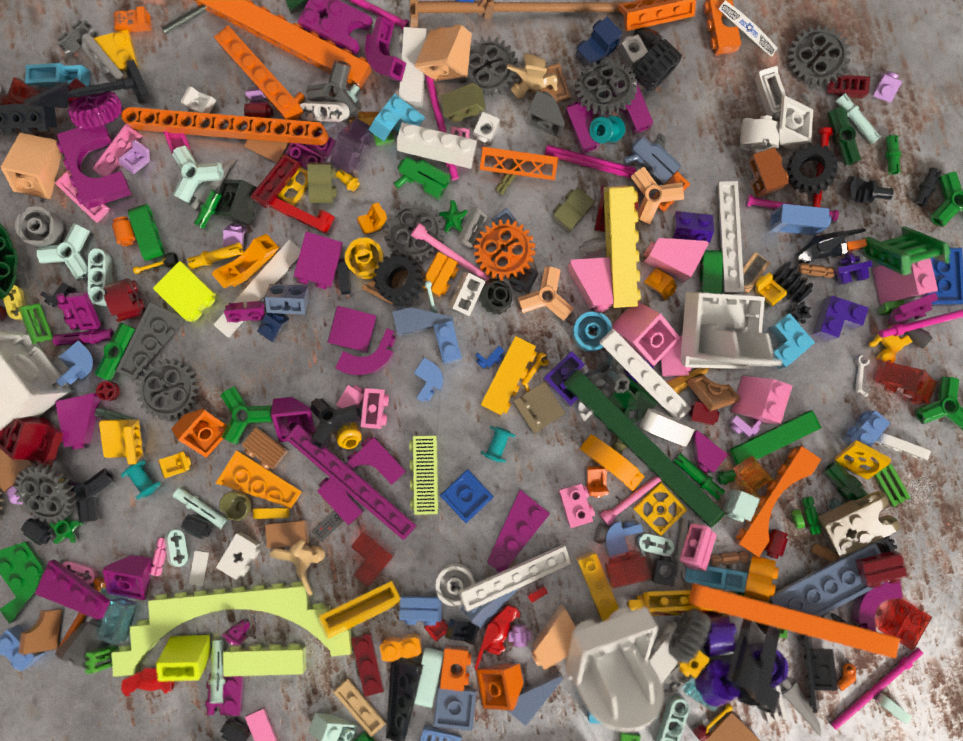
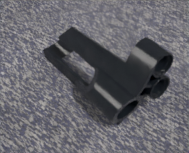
M743 618L727 679L740 692L737 699L739 702L749 706H756L764 712L775 714L780 692L770 687L780 631L777 627L754 621L757 627L766 635L760 659H755L747 639L752 620Z

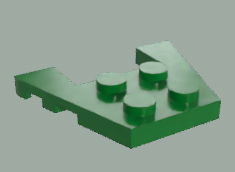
M29 541L0 550V575L16 596V598L0 609V612L9 624L13 623L18 618L17 616L21 610L26 607L29 599L36 592L46 569L45 564Z

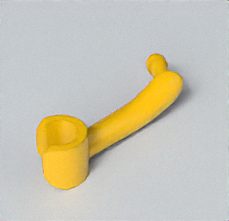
M540 352L537 354L536 363L522 381L526 392L530 391L528 383L539 367L549 364L548 360L541 361L546 356L545 353Z

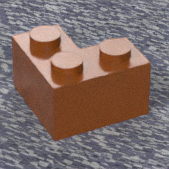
M775 147L753 154L748 159L755 177L750 182L755 198H763L777 193L789 183L788 173L783 169L781 155L776 151Z

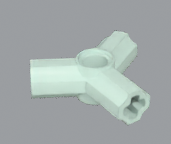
M185 145L173 150L172 155L181 169L182 177L172 195L189 203L198 184L205 181L222 180V177H224L221 163L197 164L190 150Z
M73 223L63 243L38 247L37 258L39 263L65 262L77 281L86 279L88 277V264L81 255V249L90 231ZM69 249H71L72 252H71V254L67 257V251H68Z

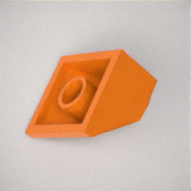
M200 409L184 414L171 430L179 441L207 458L224 439L222 435L227 424L205 409Z
M503 663L478 668L476 672L483 709L514 710L523 686L520 663Z

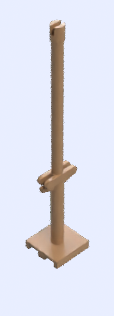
M409 0L410 27L418 28V13H478L479 16L484 15V19H491L493 12L621 13L618 11V4L627 3L628 1L493 2L494 0H480L471 3L461 1Z

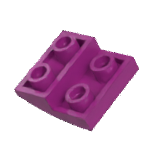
M303 129L298 130L297 135L302 134ZM316 132L315 137L320 136L322 132ZM329 136L328 141L323 145L290 143L286 154L298 161L301 166L307 168L309 162H326L337 140Z
M936 292L895 308L888 318V324L903 325L909 323V318L914 317L916 320L927 316L925 312L933 310L931 302L939 300Z
M337 306L327 343L367 353L376 315Z

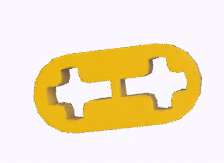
M289 507L253 508V519L289 518Z

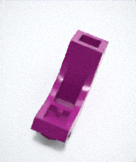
M377 16L372 35L367 34L365 54L367 61L377 73L391 80L402 82L407 63L395 56H390L389 44L395 24L383 16Z
M387 328L379 347L369 356L357 357L343 351L335 369L353 376H366L380 371L391 361L395 354L393 351L388 350L389 347H393L397 338L394 336L395 332Z
M887 581L881 584L882 586L855 598L852 605V620L860 623L859 627L876 631L875 613L879 605L889 599L903 598L900 582L889 583Z

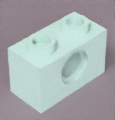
M731 489L723 511L728 513L727 517L736 521L743 522L744 519L751 521L760 499L743 491Z

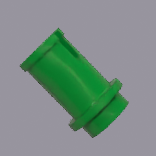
M740 467L725 472L722 470L717 474L719 484L724 486L729 482L743 479V472Z

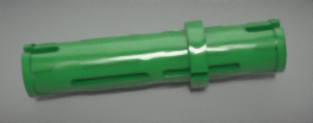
M682 453L677 455L680 460L676 457L672 462L699 483L700 488L707 490L716 500L721 498L718 493L721 495L725 493L724 489L712 481L713 478L711 476L705 475Z

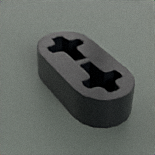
M339 259L338 271L341 295L351 294L350 270L345 259Z

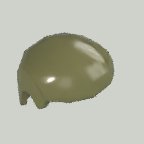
M230 491L220 499L219 509L226 514L227 519L240 521L245 519L250 513L251 501L243 492Z

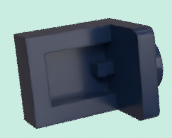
M266 313L257 332L273 342L277 339L283 325L288 323L289 318L281 313Z

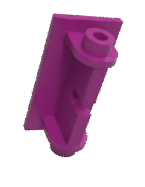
M260 300L247 302V308H244L243 302L229 303V305H225L224 310L227 322L237 323L240 321H258L263 319L265 316V303Z
M242 619L237 625L225 631L222 636L226 638L225 640L229 644L239 646L249 637L246 635L250 627L249 621Z

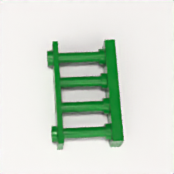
M906 226L901 227L902 236L882 242L871 237L862 238L866 239L867 242L866 247L863 248L864 257L903 276L911 274L912 263L929 258H934L944 263L949 262L950 248L948 243Z

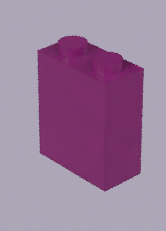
M305 232L293 277L297 279L296 282L308 285V282L316 284V288L322 290L331 288L343 242Z

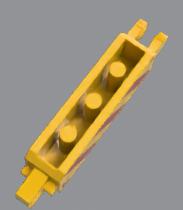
M691 590L645 592L641 596H637V600H628L627 607L631 611L646 607L651 616L684 615L693 608L705 614L721 613L688 603Z

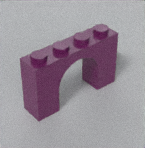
M637 84V93H635V99H631V105L626 104L625 110L619 108L625 115L633 135L650 129L654 123ZM571 103L566 108L565 117L580 153L586 154L599 149L600 143L593 141L589 132L593 121V109L586 111V106L581 107V103Z
M106 125L95 127L94 129H80L78 127L57 134L59 142L56 143L60 152L65 155L63 162L66 169L71 171L72 176H69L73 187H76L78 190L76 197L80 205L83 204L87 209H91L132 195L127 179L122 171L101 178H90L82 173V162L86 155L111 144L112 140Z
M376 437L366 439L361 444L363 448L358 453L354 451L347 457L349 461L346 465L352 470L364 464L373 466L391 485L407 472ZM326 477L319 483L320 488L317 492L348 525L365 511L348 492L331 478L328 479Z

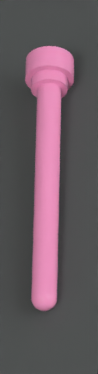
M418 223L414 228L411 236L416 240H425L449 258L457 261L458 264L478 278L485 281L491 279L485 272L428 234V231L425 229L426 227Z
M655 475L612 510H604L599 516L609 527L615 522L614 520L619 513L661 482V480Z

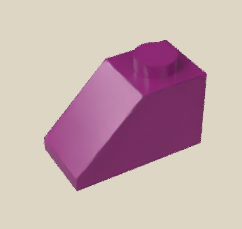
M695 430L691 437L694 461L698 463L697 467L703 472L714 473L728 454L701 432Z

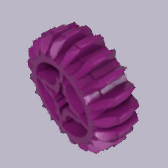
M109 91L73 100L67 110L72 123L80 129H94L95 127H101L109 122H113L122 113L121 110L123 108L116 93Z

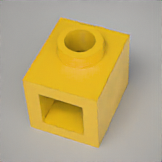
M699 650L698 654L690 662H678L680 665L679 670L687 677L691 674L696 678L710 659Z

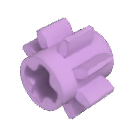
M513 625L512 630L508 632V640L513 642L514 647H526L527 641H532L531 630H527V625Z

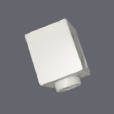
M637 34L634 37H626L621 43L619 52L628 67L632 69L648 50ZM629 48H634L637 52L632 53Z
M482 112L474 129L473 138L482 145H491L499 128L500 119ZM484 127H488L491 131L489 133H483L481 129Z

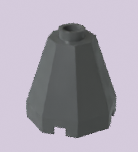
M91 619L90 622L84 621L59 646L55 655L66 662L69 660L75 666L84 669L89 668V665H86V661L90 657H86V653L100 649L103 645L105 628L101 627L102 623Z

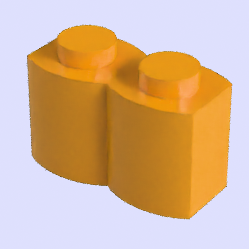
M752 555L744 596L769 602L770 596L774 597L776 585H773L772 581L777 579L779 568L775 567L776 561Z
M410 633L402 638L389 637L384 639L380 645L382 660L391 662L401 657L413 658L421 654L422 642L420 634Z

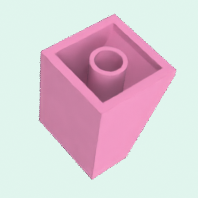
M658 238L655 243L651 242L643 254L646 258L643 263L653 268H658L674 279L684 283L692 277L709 242Z
M610 257L570 260L567 271L588 309L598 313L606 312L613 305Z
M930 258L912 263L911 274L904 276L883 265L872 268L880 305L884 302L918 298L938 291Z
M638 302V306L628 307L612 324V329L653 366L680 339L679 335L659 312Z
M742 376L737 389L740 400L732 405L730 412L752 420H760L764 424L781 423L792 385L774 379Z

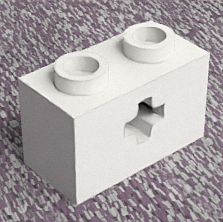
M463 272L448 307L461 314L470 316L486 281L470 273Z
M243 532L236 533L216 568L234 579H238L241 576L244 577L250 569V566H248L251 559L254 560L259 554L260 549L258 547L261 543ZM238 553H243V554L241 555V557L243 558L242 560H238V558H239V555H237Z

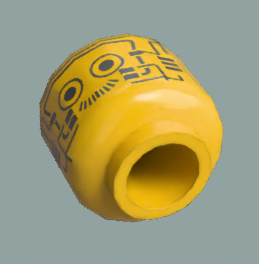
M356 422L343 425L338 432L334 433L338 445L342 448L352 449L361 441V432Z

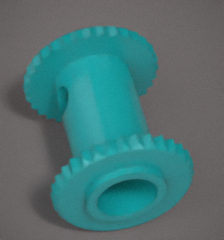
M615 115L607 118L604 116L597 117L590 125V136L593 141L600 144L608 141L617 142L624 136L625 124L620 117Z
M490 426V429L494 430V436L487 452L481 451V454L490 460L505 463L506 460L501 458L509 436L515 438V434L498 426Z
M145 460L132 464L121 474L122 478L129 476L140 492L136 496L138 500L151 495L161 486L160 482L154 484L142 468L146 464Z

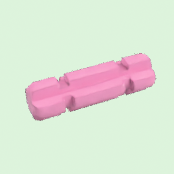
M164 537L157 539L156 545L158 547L155 548L152 560L153 566L150 568V574L154 576H159L162 573L163 568L161 566L164 565L166 556Z

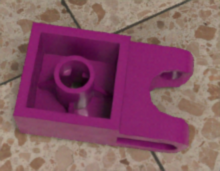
M308 0L298 19V24L303 27V30L307 32L312 31L319 35L320 39L324 41L330 40L336 44V47L348 49L353 55H356L360 49L359 44L350 34L358 28L366 31L369 30L373 25V20L366 13L339 0Z

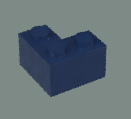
M608 16L604 20H598L592 27L591 37L587 41L582 40L576 47L575 57L585 67L587 65L593 67V62L599 65L601 60L604 61L618 48L623 32Z

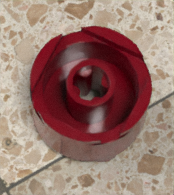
M129 278L103 287V290L107 289V294L104 295L106 305L112 316L117 315L118 319H115L117 322L142 315L143 310L146 309L144 299L140 298L138 294L139 286L136 280L131 281Z

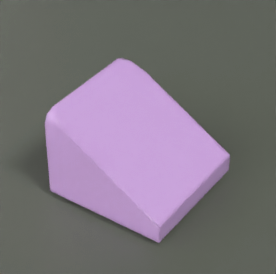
M250 87L245 91L250 101L267 100L258 87Z

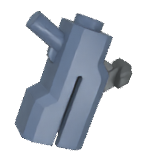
M660 133L657 135V141L653 143L645 136L642 139L637 138L631 144L632 150L630 153L632 155L623 158L625 165L635 161L642 163L650 171L651 177L659 186L664 185L682 166L666 151V137Z

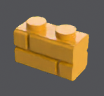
M437 252L426 272V278H424L425 281H431L432 294L439 298L442 294H447L450 288L448 284L450 279H455L459 272V268H457L458 262L440 252ZM422 286V288L428 292L427 288L425 286Z

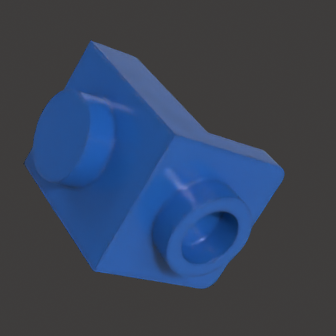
M498 346L487 360L477 352L475 355L477 360L475 362L483 369L485 367L490 369L494 363L498 365L505 356L502 354L505 350Z

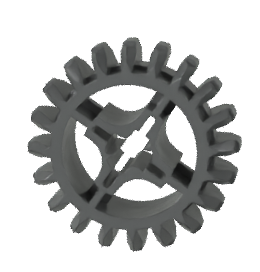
M695 608L688 610L681 617L680 622L677 623L668 646L669 654L677 661L683 663L690 662L698 654L703 643H705L711 623L710 618L704 612Z

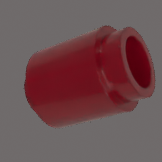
M249 102L244 105V116L273 117V106L269 102Z
M772 529L771 533H769V542L764 548V551L767 552L766 556L778 559L779 556L783 557L788 542L787 533Z

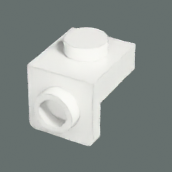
M190 86L181 100L183 105L191 111L198 113H210L216 102L213 97L200 93Z

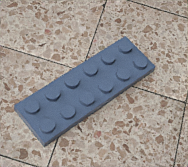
M874 542L775 592L774 597L770 596L769 599L775 605L822 616L874 589L869 588V586L862 584L860 581L856 560L878 555L881 552Z

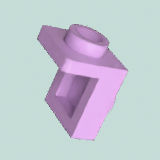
M888 71L887 74L882 72L880 75L881 79L872 95L891 103L902 81L898 79L899 75L894 72Z
M134 140L132 141V149L119 158V164L132 174H135L150 162V153L145 144Z
M239 223L229 224L223 230V247L239 242L243 247L240 250L244 252V234L247 232V227Z
M737 415L731 416L727 421L731 425V430L736 434L741 433L744 437L754 436L760 430L759 425L762 423L760 420H754L750 425H747Z

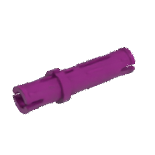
M112 328L104 330L89 329V331L54 334L53 343L56 347L73 345L78 340L81 343L97 344L101 341H111L114 331Z

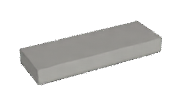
M84 34L82 36L81 49L109 82L121 80L124 76L90 34Z

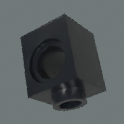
M660 555V558H654L651 581L654 584L674 586L677 563L671 560L672 557ZM663 565L668 566V572L665 575L660 574V568Z

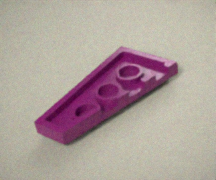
M520 489L487 560V563L499 573L508 568L550 515L548 511Z
M55 559L48 562L35 592L38 596L97 620L104 617L110 603L108 598Z

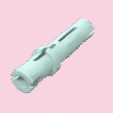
M846 93L835 101L840 107H845L847 116L865 136L870 145L881 137L862 115L859 106H855Z
M178 487L172 496L185 504L187 509L194 510L220 529L228 521L227 518L200 501L198 496L191 495L182 487Z
M223 640L212 641L211 680H209V685H211L210 703L212 704L223 703V684H225V679H223Z

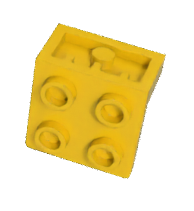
M139 419L101 420L99 422L105 458L127 457L128 464H136L144 456Z

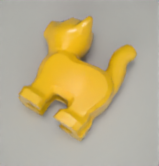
M878 334L873 341L869 342V346L875 347L880 342L886 349L882 350L876 356V359H881L883 362L891 364L896 361V354L905 345L910 344L912 340L908 335L901 338L893 335L881 338Z

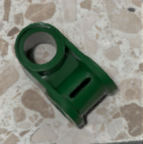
M644 389L623 413L628 417L630 415L629 412L634 411V417L630 420L636 423L644 417L648 408L653 409L658 402Z

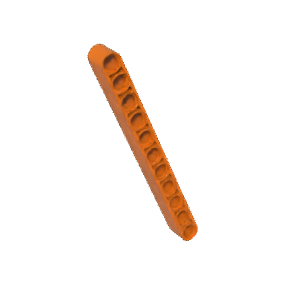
M128 107L121 114L122 120L134 130L166 131L176 134L183 133L323 145L329 139L328 132L319 122ZM207 122H210L207 127H204ZM228 123L227 128L222 129L223 126ZM247 125L246 129L241 131L242 126ZM266 126L264 131L259 132L261 127ZM285 128L282 133L278 134L279 129ZM303 129L302 134L296 135L298 130ZM322 131L320 136L315 137L316 132Z
M692 584L688 600L690 604L895 659L897 657L900 638L708 586Z

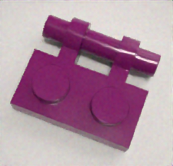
M87 292L69 293L66 298L64 293L56 295L57 305L59 309H62L64 321L71 330L78 328V326L80 330L98 329L101 326Z
M223 676V679H225V684H223V703H210L211 685L207 681L208 699L205 700L207 715H214L215 707H220V715L240 716L244 676Z

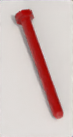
M819 128L818 134L821 135V147L828 146L829 136L833 132L832 128ZM819 162L816 177L824 171L823 165ZM822 190L817 195L814 192L812 207H820Z

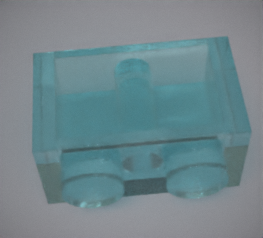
M123 597L111 599L103 617L97 639L113 645L127 641L138 602Z

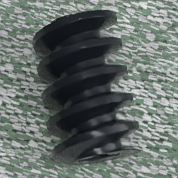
M787 261L772 276L776 274L777 277L774 281L782 280L780 286L787 285L786 291H793L791 298L798 296L799 298L796 302L800 303L812 292L813 283L806 284L807 277L800 279L802 273L798 272L795 274L797 268L795 266L789 268L791 262Z

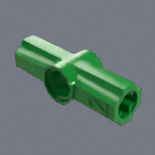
M122 322L119 323L110 343L104 347V355L94 373L95 375L112 381L136 330L135 328ZM117 347L119 352L114 356L113 350Z

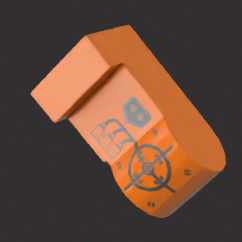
M144 6L136 7V10L116 11L113 13L114 29L116 31L126 29L129 32L152 31L151 16Z

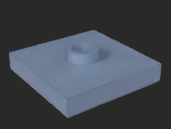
M438 685L433 727L472 731L477 689L464 688V691L440 689V685Z

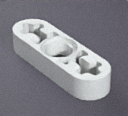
M307 101L300 104L304 112L300 117L304 120L341 122L347 119L350 114L348 106L342 102ZM321 106L326 109V111H327V115H326V116H323V115L321 114V111H320ZM306 109H307V110H313V109H314V112L309 113L308 111H306ZM339 110L340 112H342V115L341 113L333 114V111Z
M882 433L875 441L877 444L928 461L931 453L928 449Z

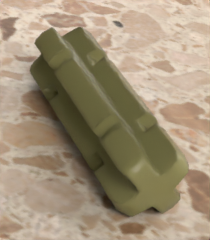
M514 161L512 162L508 170H511L515 166H517ZM504 174L500 180L501 183H498L495 187V191L503 195L507 190L506 187L510 186L516 175Z

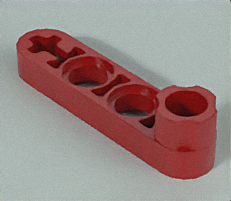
M275 198L269 206L326 235L335 219L333 215L324 210H320L317 217L278 198Z

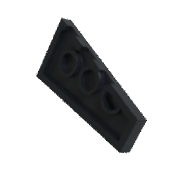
M401 658L391 661L386 728L387 739L393 741H405L424 666L422 664Z

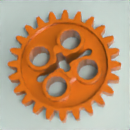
M500 219L499 225L492 222V228L485 226L487 232L480 231L482 238H476L479 245H474L475 250H478L474 255L478 257L476 262L481 264L480 269L482 271L486 269L485 274L487 276L492 273L493 279L498 275L500 281L503 280L504 276L509 281L511 275H514L517 279L518 272L524 275L523 268L530 269L528 262H534L530 256L536 255L535 251L531 250L536 246L535 243H530L534 240L533 236H528L530 231H523L524 225L522 224L518 227L517 221L510 225L509 219H507L506 224H503ZM505 234L511 235L509 240H502ZM490 246H496V250H495V251H493V252H488V251H487L488 247H490ZM502 248L508 249V252L505 253V252L502 251L501 249H502ZM517 248L523 249V252L519 255L513 253ZM501 260L508 261L507 265L504 267H501L498 264Z

